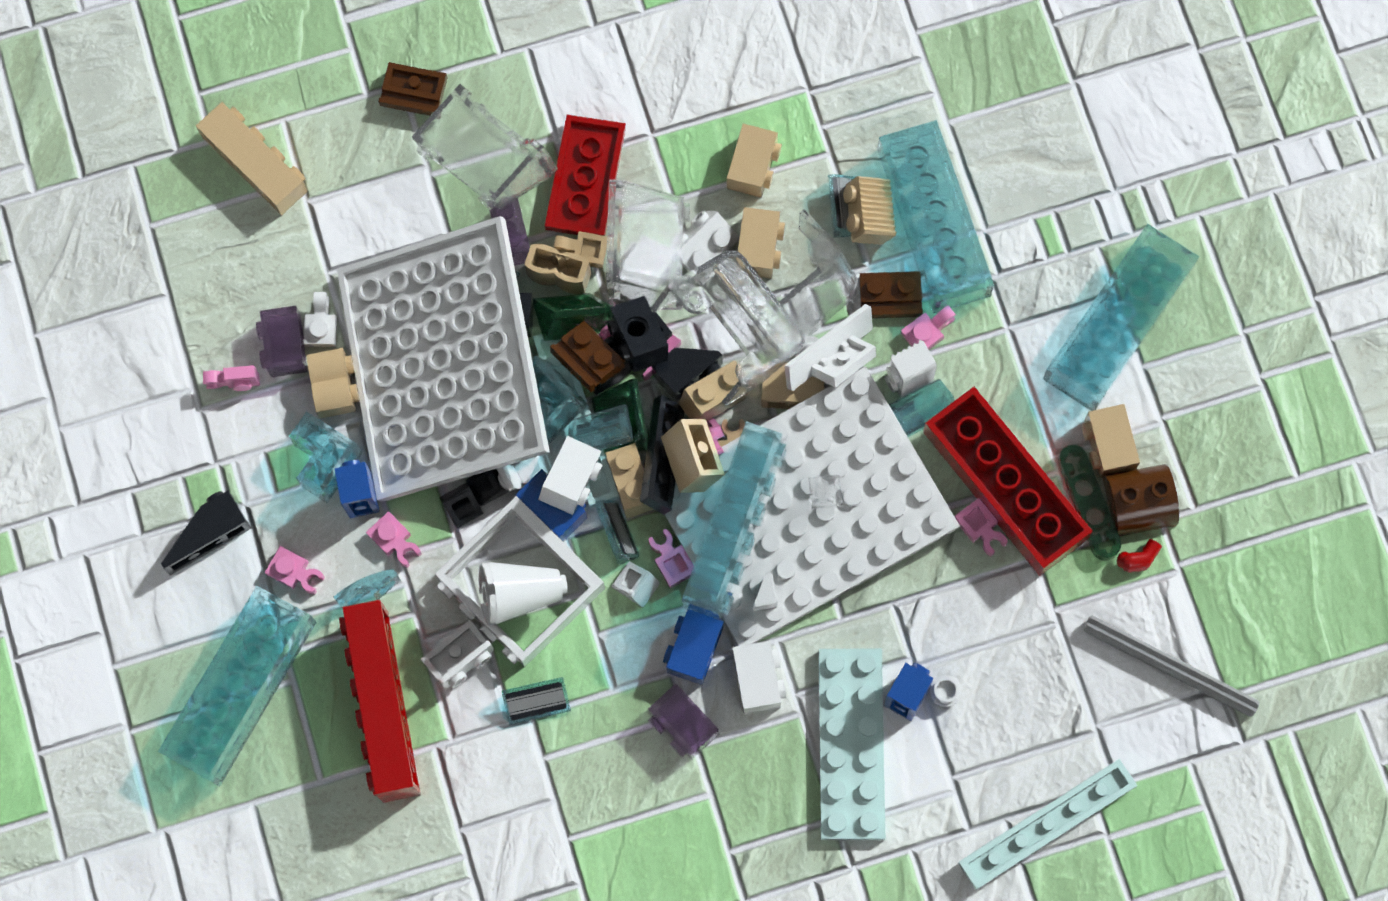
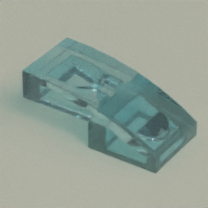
M393 569L381 571L350 584L333 598L341 608L355 605L369 592L376 600H379L398 584L401 579Z

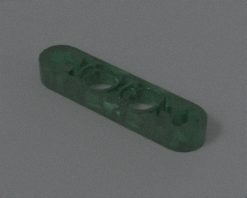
M1068 445L1063 448L1058 458L1060 471L1076 511L1093 532H1099L1105 527L1109 529L1103 535L1107 543L1113 542L1114 544L1110 549V553H1107L1105 549H1099L1098 546L1102 543L1100 533L1095 536L1091 534L1088 539L1092 553L1099 560H1112L1120 551V537L1087 453L1078 445ZM1068 453H1072L1074 457H1080L1077 463L1080 474L1074 478L1070 477V475L1075 473L1073 464L1065 462L1069 456ZM1083 480L1089 482L1092 486V493L1088 496L1079 495L1075 490L1077 482ZM1091 509L1101 511L1104 517L1103 522L1099 525L1091 524L1087 520V512Z

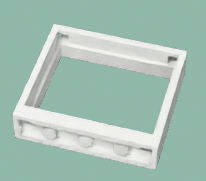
M517 496L435 573L440 582L437 585L438 589L448 599L454 596L461 603L458 607L459 610L469 620L475 617L483 625L480 631L492 643L497 639L505 647L502 653L513 664L519 661L524 667L605 590L604 582ZM516 518L588 588L524 651L497 624L487 625L482 609L452 580Z

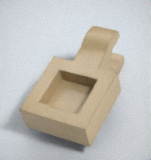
M579 231L577 239L556 236L554 248L559 253L569 252L581 255L589 261L590 267L603 269L609 237Z

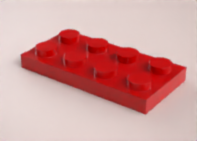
M566 115L545 221V230L578 235L579 231L602 236L606 235L626 123Z

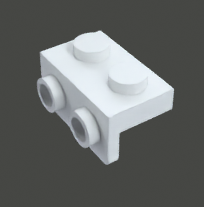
M701 211L691 220L692 225L685 232H680L670 241L671 246L668 249L675 253V258L695 280H699L740 239L717 211Z
M468 620L423 656L421 661L446 690L449 686L455 688L467 678L466 673L474 666L480 668L492 658L490 653L494 651V648L472 621Z

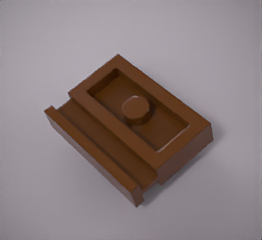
M389 62L382 85L381 97H379L378 101L379 105L438 117L439 106L441 105L448 79L447 74Z
M921 271L860 273L861 307L865 304L871 306L872 319L920 317L923 314Z
M585 321L561 337V341L557 344L553 343L550 346V353L590 393L594 391L597 385H602L625 368L624 360Z

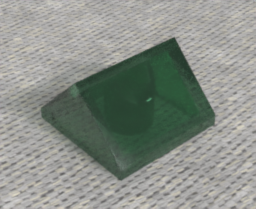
M591 293L533 298L534 309L544 341L560 340L561 337L583 321L599 334L610 319V307L612 306Z
M632 378L592 398L595 419L626 412L630 438L602 446L604 453L635 443L637 451L647 450L648 435L637 379Z

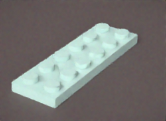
M882 648L819 649L821 840H885Z

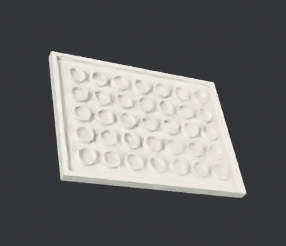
M495 217L337 269L377 501L385 502L550 453L506 220L503 217Z
M866 366L856 371L836 388L829 386L722 446L721 448L724 453L718 456L725 475L705 492L680 493L675 483L672 511L665 514L738 646L757 643L960 528L956 518ZM771 572L773 574L778 605L775 608L754 611L753 605L766 573Z

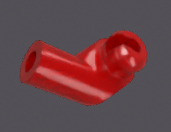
M1149 539L1141 552H1121L1117 557V565L1129 573L1145 571L1151 566L1162 546L1157 541Z

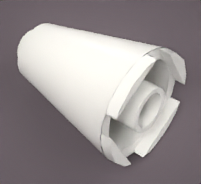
M485 562L479 565V594L482 593L484 603L481 604L487 625H496L561 601L563 594L567 593L566 576L560 575L558 569Z

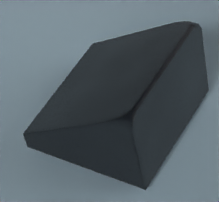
M497 469L473 475L465 480L480 506H484L509 492L500 484L497 477L499 475Z
M467 483L440 497L456 528L484 514Z

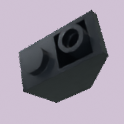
M674 348L668 353V361L651 367L652 375L677 402L681 399L685 388L722 368L723 356L717 350Z

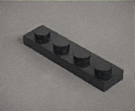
M661 394L653 400L640 502L665 515L672 511L676 481L661 437L677 422L684 419V410L679 404Z

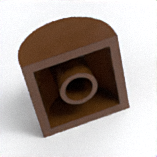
M1166 464L1108 474L1102 477L1116 537L1178 525V496L1172 473Z

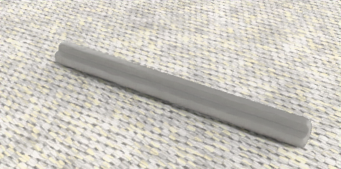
M1090 616L1083 630L1086 633L1247 716H1253L1259 707L1260 702L1257 699L1095 616Z

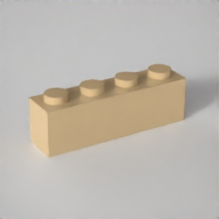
M221 102L195 125L199 134L282 216L308 192L303 182L306 180L305 176L295 166L289 168L283 162L285 160L283 154L275 146L269 148L263 142L265 137L257 128L253 126L249 129L243 123L245 118L235 107L229 109Z

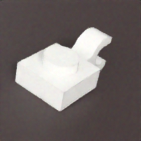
M314 292V314H305L304 345L305 347H336L337 316L328 314L329 296H327V293Z

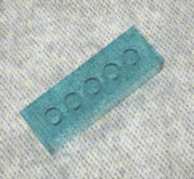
M937 120L880 136L877 150L886 177L891 181V191L917 268L921 271V279L933 314L948 305L950 308L991 297L994 283Z
M1147 223L1046 369L1043 380L1091 411L1097 410L1188 278L1200 256Z
M746 421L682 598L685 609H690L721 620L723 614L729 615L734 601L733 593H731L733 584L739 586L745 570L743 567L744 563H742L744 554L748 556L751 554L755 542V533H752L755 525L760 526L766 511V508H764L765 503H763L765 495L771 497L776 484L775 467H782L787 453L782 433Z
M256 586L158 752L220 787L317 622L314 618L303 610Z

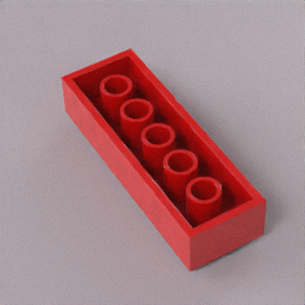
M975 386L925 422L923 430L925 436L976 499L980 498L997 519L998 526L1039 576L1090 538L1093 530Z
M380 599L342 607L344 617H339V624L342 636H345L347 642H349V647L344 648L347 666H351L355 677L350 679V687L353 698L356 697L360 709L355 710L358 728L362 729L363 734H365V740L360 742L363 759L367 760L371 772L366 773L368 789L383 803L419 796L421 792L389 613Z

